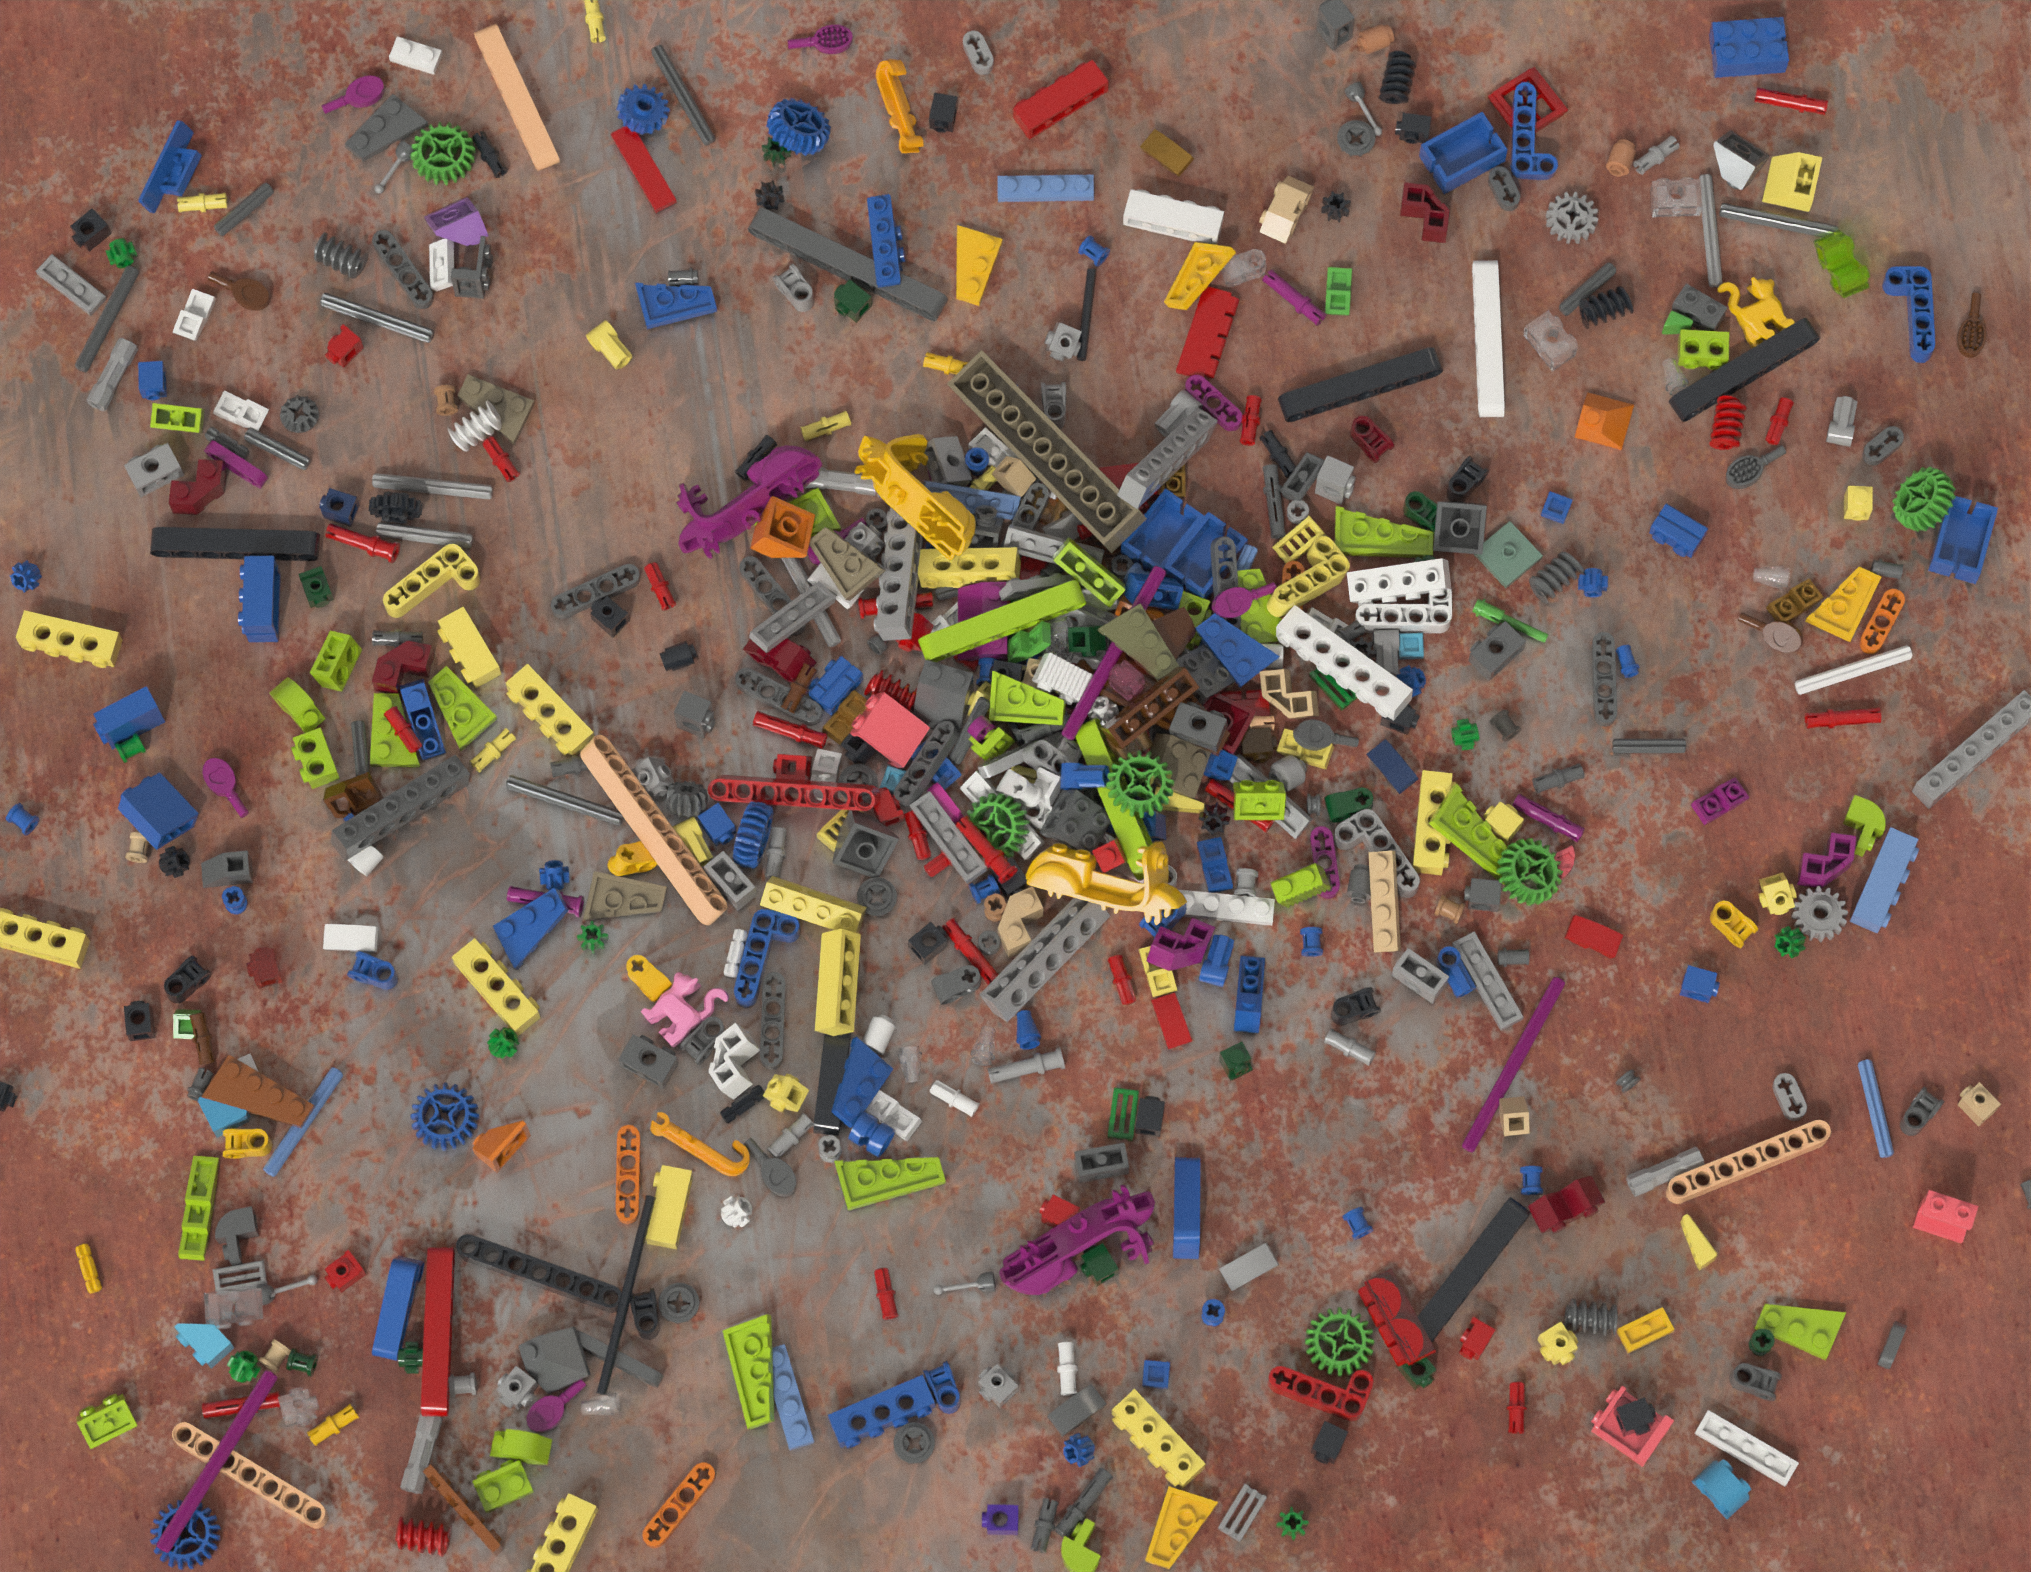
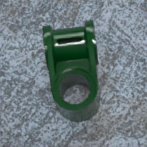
M1419 491L1410 492L1403 505L1404 515L1422 529L1434 532V536L1437 504ZM1417 502L1421 508L1413 509L1409 503Z
M1361 787L1345 792L1332 793L1324 797L1330 822H1342L1361 810H1372V792L1367 788ZM1362 797L1363 800L1366 801V804L1361 805V803L1358 802V798Z

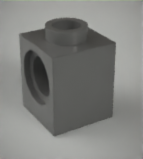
M1472 878L1470 886H1465L1464 901H1468V909L1498 912L1502 883L1495 880Z

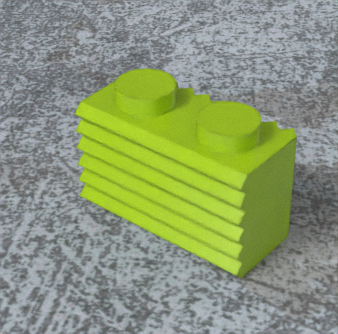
M1316 863L1271 882L1277 902L1287 908L1290 905L1298 904L1299 901L1307 900L1308 897L1312 899V896L1316 897L1317 894L1321 895V892L1325 893L1326 890L1330 891L1331 889L1323 867Z

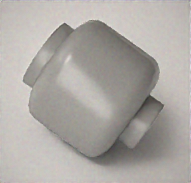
M1288 755L1271 765L1269 780L1282 782L1285 792H1288L1305 782L1306 765L1301 759Z

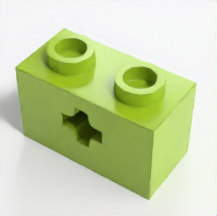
M153 403L150 427L202 433L205 409Z

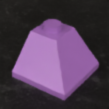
M468 197L424 217L437 236L466 246L470 244L477 245L480 243L481 236H489L478 210Z

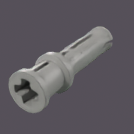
M1058 1047L1056 1051L1044 1054L1038 1052L1033 1058L987 1069L991 1084H994L995 1082L1035 1072L1043 1075L1048 1070L1056 1068L1065 1069L1061 1048Z

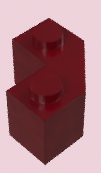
M1404 182L1400 216L1424 219L1421 241L1445 243L1449 208L1440 202L1429 185Z
M198 459L196 482L171 480L168 504L173 514L198 515L204 510L206 505L224 494L227 470L223 461Z
M787 638L767 653L751 639L743 648L757 664L771 667L788 683L795 682L803 667V663L810 666L805 674L806 676L817 663L810 656L811 652L806 647L798 646Z
M406 641L378 658L372 678L375 691L387 694H400V685L403 683L405 673L429 678L435 656L432 645Z
M1592 1176L1576 1179L1560 1191L1545 1194L1527 1207L1541 1233L1552 1231L1555 1234L1565 1229L1567 1224L1583 1216L1589 1218L1598 1213V1207L1604 1204L1605 1200Z

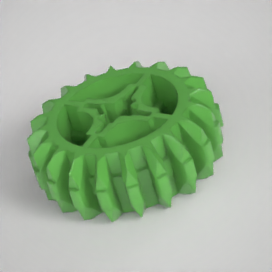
M439 121L437 128L430 124L428 132L424 129L421 130L422 137L415 136L416 144H412V148L416 151L411 153V160L414 161V169H418V175L420 177L425 176L427 182L434 178L436 185L440 183V180H443L447 186L448 180L452 179L453 182L457 183V176L465 178V171H471V163L475 162L473 155L476 153V150L473 147L472 138H468V132L466 130L461 132L459 125L452 128V124L448 122L446 127H443ZM429 146H431L432 153L429 154V158L425 160V152L429 148ZM461 147L462 153L459 159L455 161L454 155L457 153V149Z
M1922 467L1919 471L1914 470L1911 477L1906 476V481L1900 484V490L1895 492L1897 497L1892 501L1895 504L1892 510L1895 512L1897 520L1906 528L1917 532L1920 530L1927 531L1929 527L1935 528L1936 522H1942L1944 515H1949L1947 511L1953 507L1951 501L1956 498L1954 495L1956 488L1953 486L1951 478L1942 470Z
M1139 750L1136 757H1133L1129 752L1127 753V761L1120 757L1118 758L1119 765L1113 764L1111 766L1113 772L1108 773L1107 778L1110 781L1107 782L1106 788L1111 790L1108 792V797L1115 798L1113 805H1121L1120 811L1122 813L1129 809L1131 817L1135 815V812H1139L1140 818H1143L1144 812L1147 811L1152 817L1154 815V808L1161 812L1163 810L1162 804H1169L1170 799L1167 796H1173L1171 787L1174 786V780L1170 779L1173 773L1171 770H1166L1168 768L1166 762L1159 764V755L1151 759V753L1147 752L1146 757H1141L1142 753ZM1136 768L1148 769V771L1140 772ZM1126 773L1130 784L1123 792L1120 787V780ZM1158 777L1161 783V788L1156 795H1154L1151 784H1153L1154 779ZM1136 782L1140 784L1145 783V787L1142 785L1136 786ZM1134 797H1142V798L1145 799V800L1139 801V800H1134L1133 798H1134Z
M990 793L988 798L981 796L979 798L980 803H972L974 810H968L966 813L971 817L970 820L981 833L982 830L986 832L987 840L995 849L1002 850L1004 857H1013L1014 851L1020 852L1022 850L1019 843L1025 844L1027 842L1023 837V834H1029L1030 832L1028 829H1024V825L1030 823L1029 820H1023V816L1027 812L1025 810L1019 811L1021 803L1015 802L1013 804L1014 798L1012 796L1006 798L1003 793H999L997 796L995 793ZM994 807L989 819L986 821L982 820L985 813ZM1006 814L1009 815L1012 824L1007 821ZM989 824H995L1005 829L998 830L997 828H994V826H990ZM1006 833H1011L1008 841L1004 845L999 847L1000 841H1003L1004 835Z
M1528 838L1525 841L1524 839H1519L1516 843L1509 844L1507 849L1502 851V858L1498 859L1497 862L1501 867L1497 869L1496 873L1502 875L1498 880L1500 883L1504 882L1505 884L1502 891L1506 892L1509 890L1511 892L1509 899L1517 897V903L1522 904L1526 902L1527 906H1531L1534 903L1539 905L1551 899L1552 895L1557 893L1559 890L1557 886L1562 882L1558 876L1563 873V871L1557 869V866L1562 861H1555L1554 857L1557 852L1550 853V845L1542 847V840L1534 842L1533 838ZM1534 867V869L1531 871V874L1525 876V874L1529 872L1528 869Z
M1338 1307L1337 1314L1334 1315L1332 1309L1329 1308L1327 1309L1328 1317L1326 1318L1324 1314L1319 1313L1318 1319L1320 1322L1312 1320L1311 1326L1314 1329L1310 1328L1306 1331L1308 1336L1313 1337L1305 1339V1344L1312 1346L1306 1350L1307 1355L1316 1354L1311 1359L1312 1364L1320 1361L1321 1363L1318 1366L1320 1371L1325 1366L1329 1367L1328 1375L1332 1374L1333 1369H1337V1376L1342 1377L1343 1369H1346L1347 1374L1350 1376L1353 1373L1352 1366L1357 1371L1361 1370L1362 1367L1359 1361L1367 1364L1369 1359L1365 1355L1373 1354V1350L1367 1347L1375 1343L1374 1339L1367 1338L1373 1334V1330H1364L1369 1322L1365 1320L1359 1323L1360 1313H1357L1354 1318L1351 1317L1352 1309H1348L1346 1315L1342 1314V1308ZM1342 1323L1336 1332H1322L1324 1328L1331 1324ZM1349 1326L1357 1332L1361 1344L1355 1343L1356 1340L1348 1336ZM1343 1331L1342 1347H1339L1338 1352H1335L1337 1346L1336 1341L1333 1339L1337 1340ZM1318 1339L1330 1346L1332 1350L1331 1358L1322 1352ZM1343 1352H1358L1351 1359L1338 1361L1340 1354Z

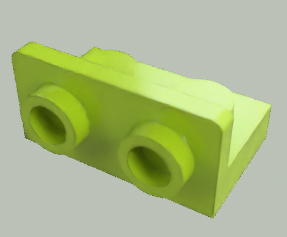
M1000 727L989 731L984 737L985 742L983 744L979 743L972 736L968 739L973 743L970 748L985 761L1004 754L1015 742Z
M1242 780L1241 782L1233 783L1235 792L1234 820H1284L1286 792L1282 782L1276 780H1267L1265 782Z
M117 1394L110 1395L103 1400V1404L95 1408L93 1405L82 1409L79 1412L80 1415L76 1417L77 1424L90 1449L138 1426L123 1394L119 1396Z
M514 1459L508 1460L500 1465V1469L493 1472L490 1470L483 1471L476 1475L477 1479L472 1481L486 1514L534 1493L520 1460L516 1462Z

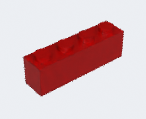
M1093 60L1088 63L1083 62L1070 74L1058 77L1052 85L1047 88L1042 87L1038 89L1034 96L1029 99L1020 100L1013 108V118L1030 140L1107 93L1109 81Z

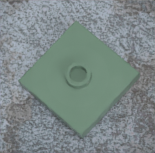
M1511 521L1483 543L1482 555L1474 554L1505 588H1508L1543 558V555Z

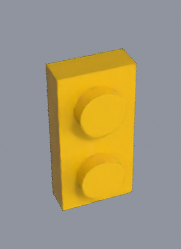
M1662 1307L1618 1328L1616 1332L1629 1354L1674 1332L1675 1329Z

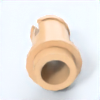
M1255 716L1248 730L1271 728V732H1273L1274 724L1264 723H1273L1274 716Z

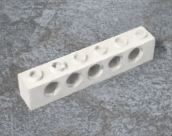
M1294 605L1276 626V637L1282 645L1292 647L1303 660H1310L1314 663L1321 673L1331 675L1342 688H1349L1356 693V697L1360 701L1374 706L1381 716L1389 717L1394 721L1412 700L1413 689ZM1307 634L1309 637L1307 639H1300L1298 635ZM1326 648L1329 651L1327 653H1320L1317 649ZM1346 662L1348 666L1339 667L1337 663ZM1358 676H1365L1368 680L1362 682L1356 678ZM1378 690H1384L1388 694L1381 696L1378 695L1376 692Z

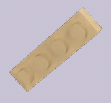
M1395 851L1368 852L1374 952L1401 951Z

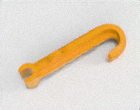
M888 59L881 61L877 66L876 80L887 112L892 115L889 123L893 128L898 129L901 136L899 139V150L901 153L920 152L918 147H924V142L920 135H915L913 127L917 121L912 114H908L910 107L898 76L906 75L905 66L901 60Z
M657 1113L656 1121L662 1125L651 1121L650 1130L654 1135L666 1137L724 1175L738 1176L748 1168L750 1162L749 1152L736 1139L732 1143V1149L742 1157L740 1162H733L669 1121L666 1113Z

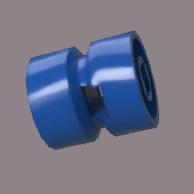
M865 1111L853 1126L848 1140L860 1147L865 1145L868 1152L879 1158L891 1143L896 1129L884 1122L878 1124L877 1118Z

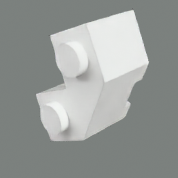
M734 1023L716 1038L714 1061L710 1063L709 1074L719 1089L733 1100L753 1084L741 1065L760 1051L749 1032L737 1023Z

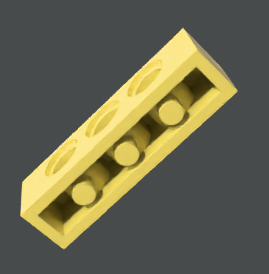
M1017 547L968 548L963 554L957 555L953 560L947 559L937 549H920L918 577L922 588H960L980 582H1007L1011 579L1019 578L1021 560Z
M25 610L16 634V639L21 648L27 651L35 652L36 649L42 650L49 656L59 657V655H63L79 663L85 660L92 662L93 665L100 668H106V666L115 667L123 641L119 632ZM50 632L48 638L39 639L42 633ZM69 637L74 638L71 644H63L65 639ZM89 644H98L94 650H87Z
M529 664L525 665L506 682L507 696L513 703L517 704L519 702L524 707V714L531 721L535 719L541 725L539 729L547 738L551 736L557 742L555 744L563 755H579L581 750L594 737V732ZM530 692L538 693L537 698L533 700L527 699L526 696ZM547 709L555 711L550 717L542 715ZM564 726L571 728V731L567 734L559 733L560 728Z
M1422 771L1412 864L1417 873L1442 875L1443 868H1448L1449 853H1445V846L1450 844L1451 841L1429 825L1428 821L1431 820L1441 803L1432 802L1431 797L1438 795L1444 800L1452 786L1456 784V782H1452L1453 773ZM1435 843L1439 849L1430 851L1427 849L1426 844Z
M772 876L767 881L760 903L761 906L832 930L846 929L855 933L860 931L867 908Z
M0 908L1 948L81 969L90 943L89 938L84 934L85 931L76 927H70V930L61 928L60 924L53 921L42 923L37 921V918L27 914H23L22 917L13 915L12 911ZM18 926L15 934H7L10 927ZM34 933H42V936L39 940H31V937ZM58 939H66L62 947H55V942Z
M474 938L454 954L452 960L455 966L505 1024L519 1036L540 1019L538 1012L540 1007L532 997L528 999L522 993L524 988L517 979L511 980L506 975L509 971L500 960L497 962L493 960L490 956L492 954L490 948L484 942L480 944ZM481 963L489 965L488 969L484 972L476 971V967ZM500 981L504 983V987L501 990L496 991L492 989V985L495 982ZM512 1000L520 1001V1005L515 1009L507 1007L508 1003Z
M569 1493L566 1499L562 1498L556 1509V1512L559 1514L555 1522H550L545 1531L547 1539L543 1546H538L533 1559L536 1562L532 1570L527 1569L526 1572H541V1569L547 1565L553 1566L554 1572H569L599 1511L597 1506ZM569 1518L577 1521L576 1527L572 1530L563 1528L564 1522ZM556 1542H563L566 1545L565 1550L560 1554L552 1552V1546Z

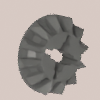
M1352 120L1343 124L1339 129L1337 144H1339L1342 152L1348 153L1350 157L1353 155L1361 157L1363 154L1369 153L1374 146L1375 133L1369 124L1360 120ZM1351 135H1353L1354 137L1361 136V138H1360V142H1361V143H1360V144H1359L1358 142L1351 143V141H1352V136H1351Z
M296 395L292 399L287 398L286 403L281 406V422L291 432H307L318 421V407L315 401L313 402L307 396L300 397ZM302 406H303V413H304L305 415H304V416L300 415V416L295 420L296 416H295V413L292 412V411H294V410H295V411H299L300 408H302Z
M863 764L848 766L842 771L838 783L856 782L861 775L862 784L873 785L878 788V779L875 772ZM840 790L843 797L848 799L847 794ZM862 793V799L864 801L870 798L869 793Z
M874 877L861 884L857 893V901L859 905L867 907L866 913L871 917H882L884 914L892 911L897 902V892L890 881ZM870 890L877 895L883 892L881 897L884 904L878 901L871 903L873 896Z
M673 1283L667 1286L660 1294L658 1301L661 1314L667 1321L676 1324L688 1322L696 1316L700 1306L697 1292L693 1287L685 1283ZM679 1293H681L683 1302L690 1305L682 1306L679 1313H677L676 1306L671 1303L676 1302Z
M921 1423L905 1424L897 1431L894 1437L896 1454L900 1459L909 1464H921L930 1458L935 1448L933 1433L927 1426ZM922 1435L919 1441L922 1451L914 1447L907 1452L910 1443L906 1436L915 1440Z

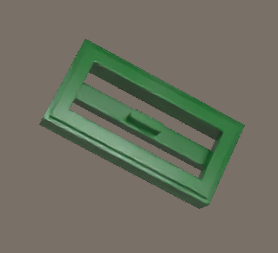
M1317 668L1309 673V677L1341 711L1357 699L1356 693L1348 688L1347 690L1352 694L1350 696L1331 675L1321 673L1346 700L1343 703L1318 676L1321 672Z
M1114 1087L1108 1129L1109 1139L1118 1138V1140L1126 1139L1133 1142L1139 1096L1138 1090ZM1118 1094H1123L1119 1132H1114ZM1128 1095L1133 1096L1129 1133H1124Z

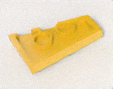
M957 225L956 298L958 300L980 306L1003 239Z
M1195 242L1164 303L1169 308L1187 310L1235 255V250L1232 247Z
M1858 567L1829 598L1823 601L1806 618L1805 622L1851 642L1880 582L1881 576Z
M1169 1486L1145 1562L1170 1570L1218 1502Z

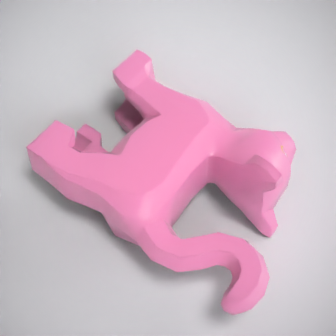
M678 972L673 977L674 983L672 988L661 995L654 1007L651 1009L644 1008L641 1013L651 1025L658 1023L666 1016L673 1022L669 1028H662L659 1034L674 1048L688 1036L691 1030L696 1029L702 1021L713 1014L714 999L716 997L725 1002L728 1001L729 995L724 989L713 988L709 990L704 998V1010L697 1011L684 1000V997L694 993L701 985L697 983V978L692 979L689 975Z

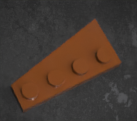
M231 1055L227 1056L202 1095V1098L244 1109L248 1113L268 1117L271 1120L298 1128L304 1126L315 1108L312 1103Z
M430 1464L423 1471L428 1481L488 1549L497 1556L503 1550L499 1544L503 1541L494 1529L490 1531L486 1529L483 1525L486 1521L477 1510L472 1512L466 1506L469 1501L460 1491L455 1493L450 1487L452 1482L443 1472L439 1474Z

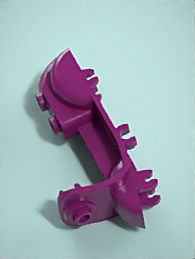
M793 445L776 447L767 457L755 462L748 470L747 475L754 485L711 515H704L700 506L707 502L706 494L704 493L700 497H696V494L701 491L699 485H694L689 491L684 483L679 484L681 493L677 495L679 500L676 503L684 514L689 512L693 520L683 528L679 536L678 546L683 553H690L703 548L707 558L712 559L713 555L710 552L712 549L716 553H720L718 543L729 541L746 529H751V526L756 522L761 521V515L772 496L786 501L791 497L797 498V492L799 491L804 493V487L819 476L818 470L822 466L820 458L803 447Z
M1120 1185L1121 1194L1116 1190H1112L1113 1198L1095 1203L1035 1240H1028V1244L1025 1246L1021 1244L1018 1250L1004 1258V1267L999 1271L1001 1281L1010 1289L1027 1295L1047 1293L1053 1287L1069 1280L1077 1273L1078 1268L1075 1260L1072 1258L1073 1256L1116 1231H1127L1129 1239L1123 1241L1121 1247L1123 1251L1133 1248L1132 1251L1127 1253L1129 1260H1134L1141 1254L1144 1264H1149L1147 1254L1153 1251L1151 1246L1154 1245V1241L1147 1231L1143 1233L1138 1227L1144 1224L1153 1213L1155 1201L1152 1193L1146 1191L1130 1196L1128 1188L1125 1185Z

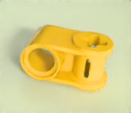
M641 841L620 845L616 850V855L612 856L607 863L610 872L616 876L648 872L658 865Z
M1729 901L1718 902L1710 913V921L1713 926L1722 932L1737 948H1742L1744 946L1743 942L1752 933L1755 934L1758 931L1756 924ZM1717 911H1726L1729 918H1719V916L1717 915Z
M634 955L627 961L626 967L629 978L652 1002L655 1003L672 986L670 980L645 957ZM633 966H642L643 971L640 972L637 970L634 972Z
M226 1129L223 1131V1136L225 1137L224 1158L262 1157L268 1155L272 1150V1140L262 1129ZM258 1138H265V1142L261 1147H254V1142Z

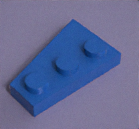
M635 283L647 329L717 312L711 286L681 285L677 287L666 286V284L644 285V283Z
M1215 613L1195 628L1198 635L1234 678L1240 688L1280 657Z
M557 888L551 889L493 925L514 969L518 970L523 965L525 958L535 951L538 947L537 944L547 933L553 930L569 911Z
M858 1037L852 1038L849 1059H846L843 1080L838 1086L831 1111L849 1128L855 1125L858 1118L867 1109L893 1071L890 1065Z

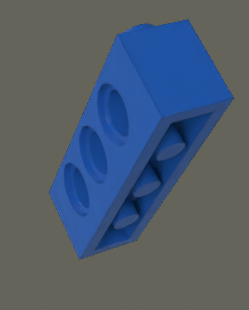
M921 1375L828 1415V1419L840 1448L846 1446L849 1449L861 1443L860 1439L868 1436L876 1438L884 1434V1429L891 1426L899 1428L907 1424L908 1419L918 1416V1418H922L931 1414V1409L935 1408V1402L924 1376ZM904 1398H910L914 1404L909 1409H903L899 1406L900 1401ZM886 1408L889 1410L890 1415L886 1419H879L875 1415L878 1409ZM857 1418H862L866 1421V1425L862 1429H855L852 1427V1422Z

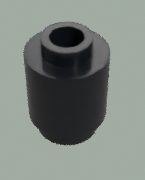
M687 641L664 648L665 651L660 653L666 671H676L695 664L694 658L698 657L693 643L688 645Z

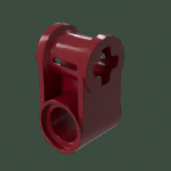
M1363 415L1353 420L1350 437L1372 462L1377 463L1380 460L1379 457L1388 449L1392 450L1395 448L1391 438L1381 431L1369 417ZM1358 426H1363L1368 430V432L1362 434L1359 433L1356 430V428Z

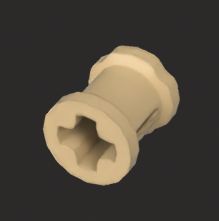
M132 832L130 833L131 843L129 852L126 853L125 858L132 862L146 863L148 861L146 853L149 842L141 833Z
M273 1339L271 1348L264 1358L260 1357L258 1361L268 1369L278 1373L280 1371L278 1367L286 1356L290 1354L291 1350Z

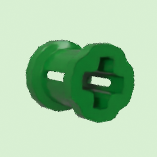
M137 733L121 744H114L124 763L140 752L146 753Z

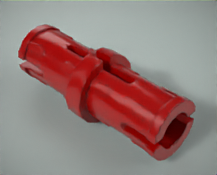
M1256 395L1246 397L1245 413L1242 415L1243 425L1239 442L1246 446L1255 445L1257 426L1260 425L1261 421L1259 412L1262 399Z

